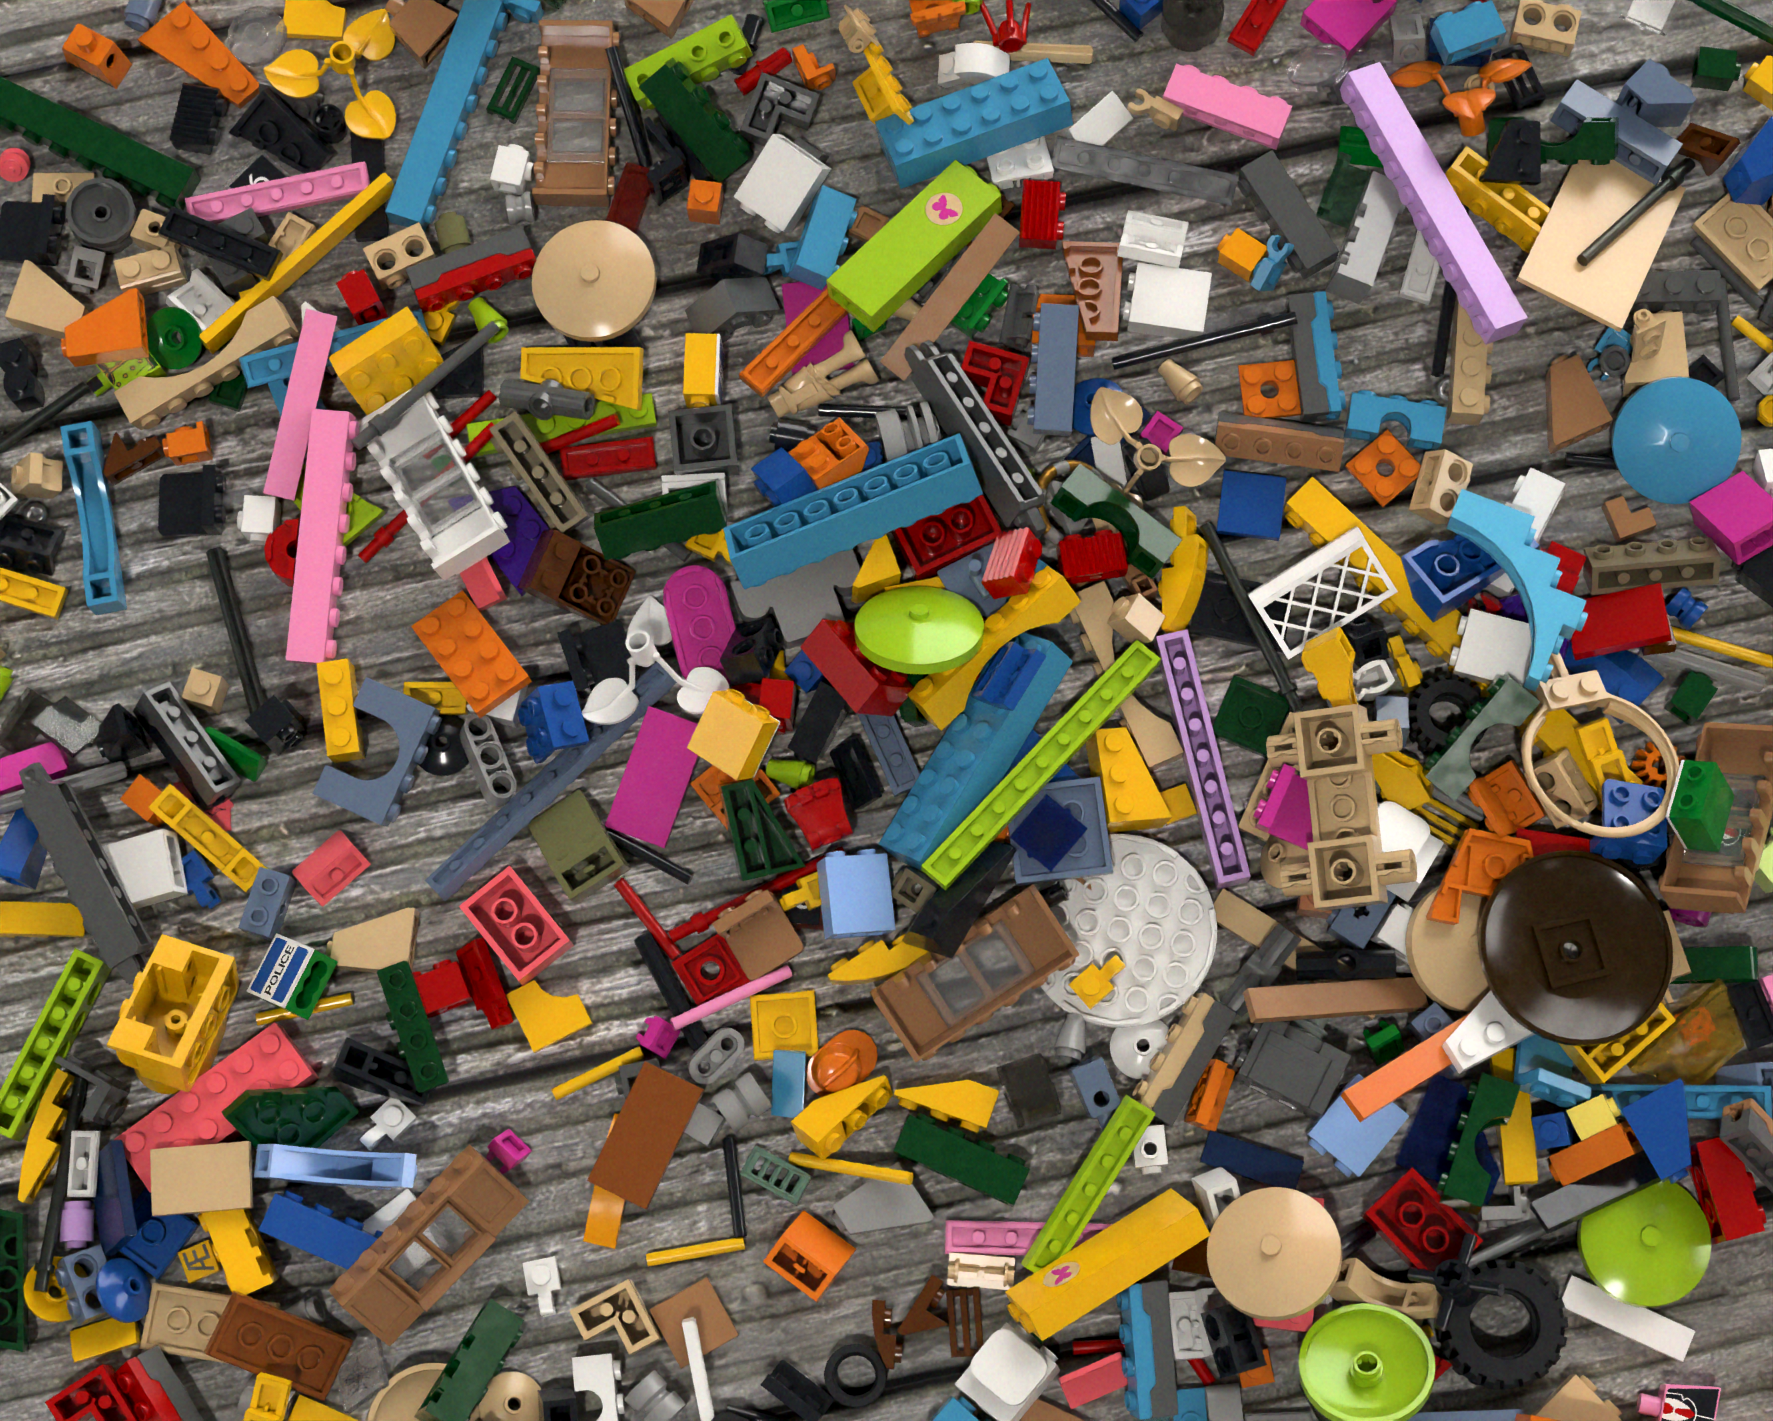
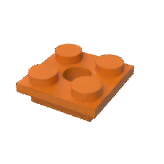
M1294 360L1238 365L1242 406L1245 416L1270 419L1301 415ZM1271 385L1277 390L1278 395L1274 398H1266L1261 394L1260 389L1263 386Z
M1387 429L1345 465V468L1383 508L1418 478L1421 465ZM1380 463H1387L1392 467L1393 474L1388 477L1378 474L1376 466Z

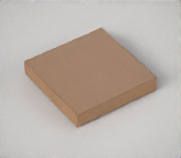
M708 1277L649 1310L681 1369L690 1364L682 1319L696 1318L703 1356L739 1336Z

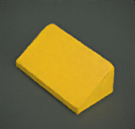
M110 1318L70 1331L74 1363L85 1362L140 1344L141 1335L137 1321L123 1323Z

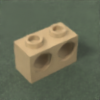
M1520 0L1515 13L1509 44L1516 45L1521 43L1526 48L1569 57L1575 44L1582 11L1575 10L1572 6L1566 4L1552 5L1544 3L1542 0ZM1524 18H1532L1537 24L1530 25L1525 22ZM1554 25H1563L1566 27L1567 31H1559L1555 28Z
M419 222L363 248L383 290L387 288L394 289L403 285L406 279H408L406 268L436 258ZM413 249H423L421 255L417 257L409 256ZM385 262H395L393 268L389 270L381 269Z
M1446 449L1425 452L1409 511L1436 525L1447 524L1461 489L1466 490L1469 485L1473 463Z
M1567 748L1533 764L1537 781L1546 796L1556 807L1574 820L1588 816L1600 803ZM1527 779V784H1528L1530 790L1533 791V789H1532V787H1531V785H1530V783H1529V781H1528V779ZM1540 801L1547 813V817L1553 822L1556 829L1567 825Z

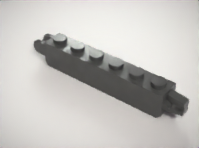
M930 340L920 343V349L915 345L905 348L904 355L906 361H908V365L913 371L910 377L924 400L928 402L931 411L948 437L960 433L979 484L1007 528L1015 525L1021 529L1027 527L1036 538H1040L1047 528L1039 511V508L1044 504V494L953 354L949 352L940 354Z
M40 762L30 764L19 771L26 794L20 797L24 804V813L34 823L39 833L38 839L44 849L48 850L54 862V871L63 879L68 888V897L71 903L79 909L83 917L85 930L93 936L98 946L100 959L108 965L109 969L117 967L121 976L124 977L123 980L129 983V985L133 984L139 971L143 972L148 963L144 953L150 951L152 941L69 782L62 780L53 781Z

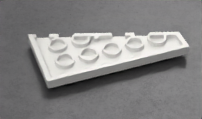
M1565 943L1563 948L1565 955L1570 959H1577V947L1572 943ZM1490 990L1443 1043L1442 1048L1460 1074L1535 1034L1513 1019Z

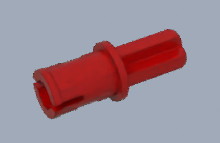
M781 47L763 61L759 62L757 60L753 68L740 77L735 78L734 82L741 93L746 96L747 93L756 88L762 72L773 76L792 63V57L784 47Z

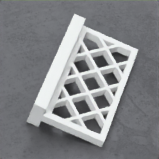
M1355 526L1247 595L1289 660L1303 651L1307 641L1338 626H1344L1398 591L1368 545L1362 532ZM1360 547L1363 548L1368 556L1365 571L1347 567L1350 553ZM1345 557L1343 566L1334 564ZM1371 563L1377 570L1378 574L1369 572ZM1328 567L1342 569L1338 588L1320 584L1323 570ZM1346 570L1364 574L1360 593L1342 589ZM1318 574L1316 583L1307 581ZM1368 576L1382 578L1388 590L1378 596L1364 594ZM1301 584L1315 586L1311 605L1292 601L1297 586ZM1319 587L1337 591L1333 610L1315 606ZM1290 591L1289 600L1280 598ZM1341 592L1359 596L1356 610L1351 613L1337 611ZM1363 597L1372 599L1366 604L1362 605ZM1273 601L1288 603L1284 621L1270 619L1264 607ZM1291 605L1310 608L1306 627L1287 623ZM1314 609L1332 613L1329 626L1324 630L1309 628ZM1336 614L1345 616L1334 623ZM1274 624L1282 625L1281 634H1279ZM1286 626L1305 630L1302 643L1291 650L1283 640ZM1308 631L1317 633L1307 640Z

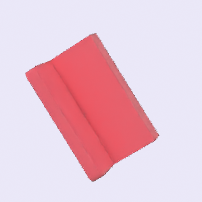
M487 557L460 573L479 612L507 599Z
M338 830L293 869L292 873L309 894L323 907L371 864L341 830Z
M1120 1352L1058 1378L1070 1409H1074L1128 1385L1127 1378L1124 1377L1121 1362L1123 1357Z

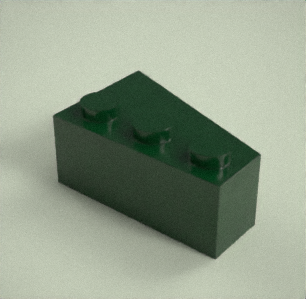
M742 779L718 785L736 868L741 881L805 867L753 779Z

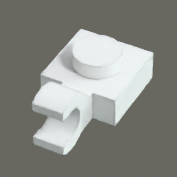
M389 1098L370 1117L377 1125L367 1131L360 1138V1141L370 1151L375 1149L387 1135L395 1142L418 1118L400 1100Z
M553 1256L522 1263L528 1296L538 1295L541 1316L544 1318L556 1315L552 1292L562 1290L556 1257Z

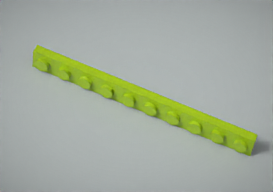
M1136 640L921 865V870L946 891L1161 664V658L1139 640Z

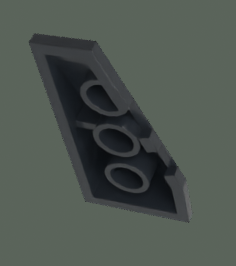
M992 841L946 891L941 888L923 906L902 941L905 944L952 959L1016 853V848Z

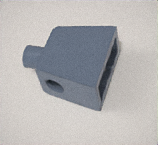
M1093 1056L1066 1069L1087 1116L1091 1119L1097 1117L1103 1131L1121 1101L1103 1058ZM1102 1091L1104 1101L1096 1105L1094 1095Z

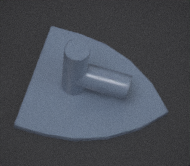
M993 543L937 571L947 590L968 599L978 608L982 617L986 618L1006 604L1007 598L993 599L981 583L991 555Z

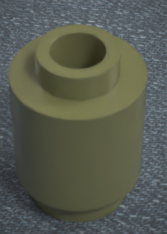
M447 212L439 216V220L434 223L443 254L471 245L464 216L457 215V212Z

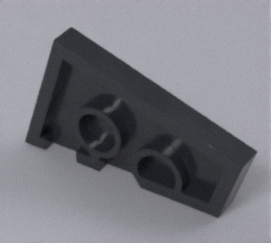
M269 88L261 91L228 132L237 138L242 137L252 143V146L261 151L266 150L277 156L279 161L303 174L320 171L333 155L319 138Z

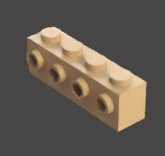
M1458 298L1455 300L1453 312L1447 423L1478 426L1483 415L1488 414L1490 408V395H1485V385L1490 384L1492 365H1487V354H1492L1493 342L1485 345L1481 336L1475 332L1467 311L1460 306Z

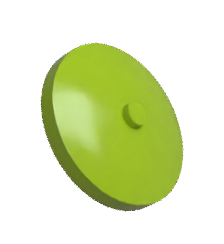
M908 586L885 591L868 600L860 608L855 618V641L862 654L883 668L906 674L940 673L961 666L977 654L984 639V622L978 608L963 596L936 587Z
M1669 1180L1665 1182L1660 1181L1579 1219L1577 1243L1583 1266L1593 1282L1604 1293L1621 1303L1642 1308H1653L1670 1304L1692 1291L1700 1282L1708 1267L1711 1255V1234L1707 1219L1691 1194L1677 1183L1671 1184Z
M1368 1303L1351 1304L1325 1314L1306 1333L1299 1353V1378L1309 1401L1322 1415L1331 1421H1407L1419 1412L1432 1392L1435 1379V1357L1425 1333L1406 1315L1382 1305Z

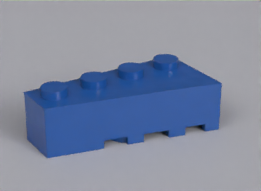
M285 1190L284 1194L275 1193L259 1227V1231L347 1270L383 1234L379 1230H376L375 1235L363 1230L365 1224L346 1216L345 1221L332 1216L334 1210L316 1203L315 1207L302 1202L304 1197Z

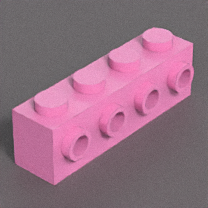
M1177 63L1163 95L1164 100L1184 110L1183 116L1275 150L1278 148L1292 110V106L1279 97L1272 96L1269 98L1258 94V91L1252 87H1239L1229 83L1222 76H1209L1201 73L1198 68L1192 65L1182 66Z

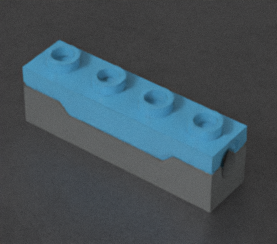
M1326 291L1288 295L1285 304L1286 314L1295 312L1298 324L1288 326L1292 360L1295 362L1301 423L1338 420L1342 409L1346 408L1344 390L1339 391L1337 379L1342 378L1340 360L1335 361L1334 350L1338 348L1336 331H1331L1330 320L1334 318L1332 301H1327Z
M1159 1277L1142 1278L1116 1295L1117 1306L1120 1311L1122 1310L1123 1324L1119 1325V1337L1121 1343L1125 1345V1357L1122 1358L1121 1365L1123 1375L1127 1378L1128 1391L1124 1393V1401L1127 1411H1130V1415L1139 1420L1150 1419V1417L1158 1418L1178 1415L1168 1282Z

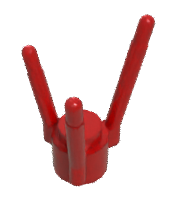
M1006 0L1007 20L1000 24L997 31L984 1H982L980 10L992 35L993 46H999L1000 50L1006 53H1013L1027 44L1026 33L1031 3L1028 2L1025 5L1020 26L1014 20L1013 0Z

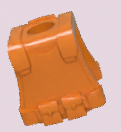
M909 0L912 12L910 20L912 25L916 27L919 39L929 37L932 33L949 30L950 32L960 29V17L966 12L965 1L952 3V0Z

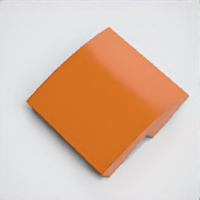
M710 765L690 781L689 784L728 831L718 785L738 780H735L714 765ZM759 768L755 777L751 779L754 780L767 804H769L781 793L762 769Z

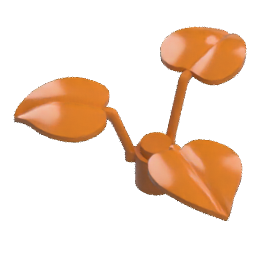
M1514 58L1491 61L1482 66L1478 71L1479 77L1484 78L1481 88L1452 94L1442 76L1438 73L1442 69L1441 65L1433 61H1417L1407 64L1396 70L1389 79L1395 86L1409 88L1426 84L1431 79L1436 80L1446 96L1442 101L1443 106L1453 112L1454 117H1458L1461 135L1470 137L1479 135L1486 130L1483 111L1496 98V92L1493 89L1487 88V86L1491 82L1503 83L1518 77L1532 67V62Z

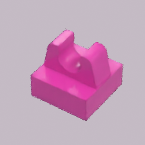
M647 1017L644 1022L649 1027L644 1036L638 1033L636 1039L640 1042L641 1046L666 1059L681 1030L675 1031L670 1023L660 1017Z
M508 1129L490 1142L487 1146L489 1152L486 1158L490 1162L497 1157L503 1163L499 1171L504 1174L523 1162L532 1150Z

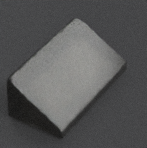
M27 687L0 726V746L13 754L29 749L57 708V705Z

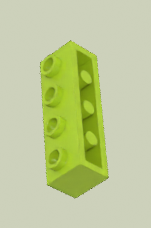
M731 14L625 68L624 72L637 103L646 111L647 109L653 110L655 106L641 91L639 86L672 57L676 62L679 61L685 65L690 73L689 78L696 85L702 81L714 80L719 76L720 72L730 67L736 68L743 65L747 58L753 56L738 22Z

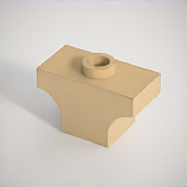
M30 452L12 467L11 493L17 499L22 500L31 497L53 499L62 492L63 461L47 459L43 457V454Z

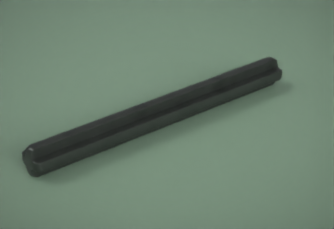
M221 547L209 549L206 555L249 713L252 715L265 703V698L225 552Z

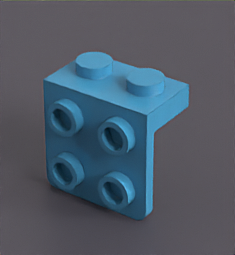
M1535 1034L1517 1044L1513 1083L1520 1085L1519 1091L1564 1108H1573L1578 1103L1590 1100L1591 1087L1571 1080L1573 1061L1558 1043Z

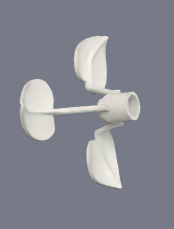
M649 596L634 615L627 631L625 645L631 655L627 659L629 664L628 686L620 678H608L601 681L588 696L586 705L582 710V715L585 720L600 725L616 724L629 718L639 704L637 696L631 692L635 688V665L649 667L655 661L679 685L683 686L677 694V701L680 707L688 713L702 714L713 691H725L730 686L721 673L709 667L694 668L688 674L687 681H685L662 659L655 646L668 644L672 641V636L664 606L652 596Z

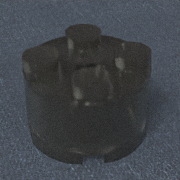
M1164 0L1161 15L1162 32H1164L1168 42L1173 47L1185 52L1200 51L1201 48L1213 44L1221 32L1224 2L1223 0Z
M1041 1053L1032 1054L996 1068L1000 1083L1006 1090V1093H1003L1009 1112L1012 1111L1018 1129L1061 1114L1059 1098L1054 1083H1051L1048 1075L1049 1070Z

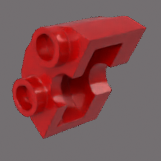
M299 518L284 521L283 525L277 527L272 534L268 535L264 546L265 559L270 568L282 583L293 587L296 565L294 555L297 552Z

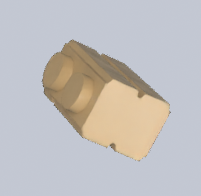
M174 244L162 247L159 251L155 249L114 261L119 285L123 293L129 289L137 288L141 295L144 296L188 283L182 256Z

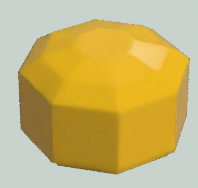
M1767 395L1756 407L1757 420L1765 427H1773V395Z

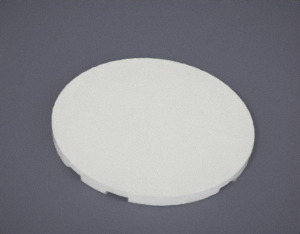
M1109 834L1113 874L1084 877L1083 879L1086 880L1084 885L1076 879L1060 880L1066 889L1065 894H1068L1069 900L1051 907L1050 910L1080 955L1075 958V963L1063 971L1056 970L1047 976L1048 980L1040 987L1060 1008L1067 1013L1082 1015L1085 1022L1110 1028H1128L1150 1024L1172 1014L1184 1005L1189 996L1195 994L1212 965L1217 943V919L1213 901L1203 879L1195 868L1181 857L1179 853L1158 841L1131 834ZM1058 881L1036 883L1034 886L1038 891H1041L1056 884ZM1089 884H1091V890L1087 888ZM1117 955L1126 967L1109 981L1115 989L1090 1010L1068 984L1092 963L1100 970L1112 957Z

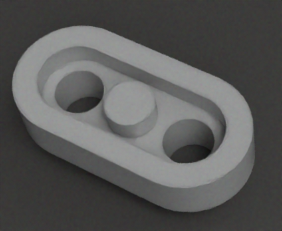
M724 1027L718 1029L689 1058L687 1063L689 1076L695 1082L704 1085L717 1080L742 1054L744 1050L742 1035L733 1028ZM724 1038L731 1039V1046L728 1049H722L721 1041ZM702 1061L708 1062V1069L705 1072L698 1071V1064Z

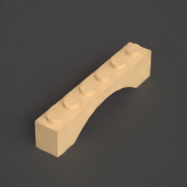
M271 296L246 312L242 324L231 342L205 365L188 373L173 377L152 378L139 376L116 390L114 394L132 425L140 430L150 429L158 425L161 421L160 419L169 413H177L183 410L187 403L194 398L203 397L211 393L215 385L222 381H230L236 378L242 370L238 358L291 344L293 338L300 335L283 303L275 296Z
M1105 581L1076 592L1081 602L1068 614L1073 625L1078 623L1082 632L1079 635V640L1085 653L1091 651L1095 660L1092 668L1097 679L1115 663L1112 644L1113 628L1107 624L1112 614L1111 609L1114 601ZM1133 695L1117 709L1122 719L1118 721L1119 727L1127 728L1149 772L1182 759L1184 751L1171 723L1155 716L1142 706Z

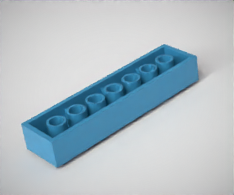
M958 433L727 526L723 530L730 560L745 590L750 587L761 586L768 580L780 575L791 574L798 568L810 563H819L828 556L840 551H849L856 545L870 539H879L887 532L897 528L909 527L917 520L927 516L939 515L947 508L957 504L969 503L977 496L982 495L983 492L962 437Z
M1024 632L1009 641L1016 642L1024 649H1037L1046 655L1045 660L1013 711L988 705L970 696L995 654L990 658L969 693L965 710L952 721L878 843L900 862L921 870V865L1001 782L1073 662L1053 642Z

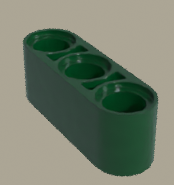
M1753 946L1683 948L1692 973L1678 977L1670 984L1746 983L1759 981L1758 948Z

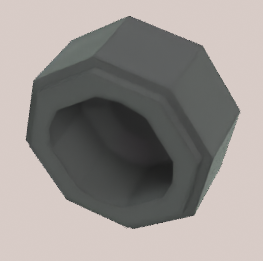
M1614 345L1602 351L1598 364L1603 374L1615 378L1627 372L1631 359L1626 349Z

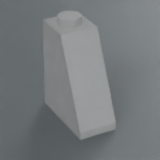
M898 1162L890 1167L891 1169L904 1171ZM876 1179L868 1181L832 1205L836 1213L831 1215L840 1232L847 1229L850 1235L929 1224L935 1220L913 1184L905 1185Z

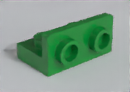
M988 273L949 324L971 339L978 331L983 333L991 322L992 317H990V314L996 307L1000 309L1007 301L1009 281L1004 278L999 281Z

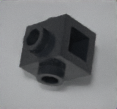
M1370 617L1355 618L1350 621V624L1341 627L1356 653L1354 663L1359 668L1371 661L1390 658L1387 648V633L1382 625L1379 626Z

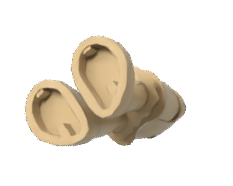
M852 330L846 332L843 336L844 346L839 352L818 364L813 365L810 362L807 367L803 366L797 373L785 381L783 384L784 388L782 385H779V391L767 397L778 418L790 412L795 415L797 411H803L825 401L833 400V396H842L841 389L857 382L863 381L869 385L879 382V378L868 358L865 357V353ZM860 360L846 372L830 380L826 378L827 375L843 366Z

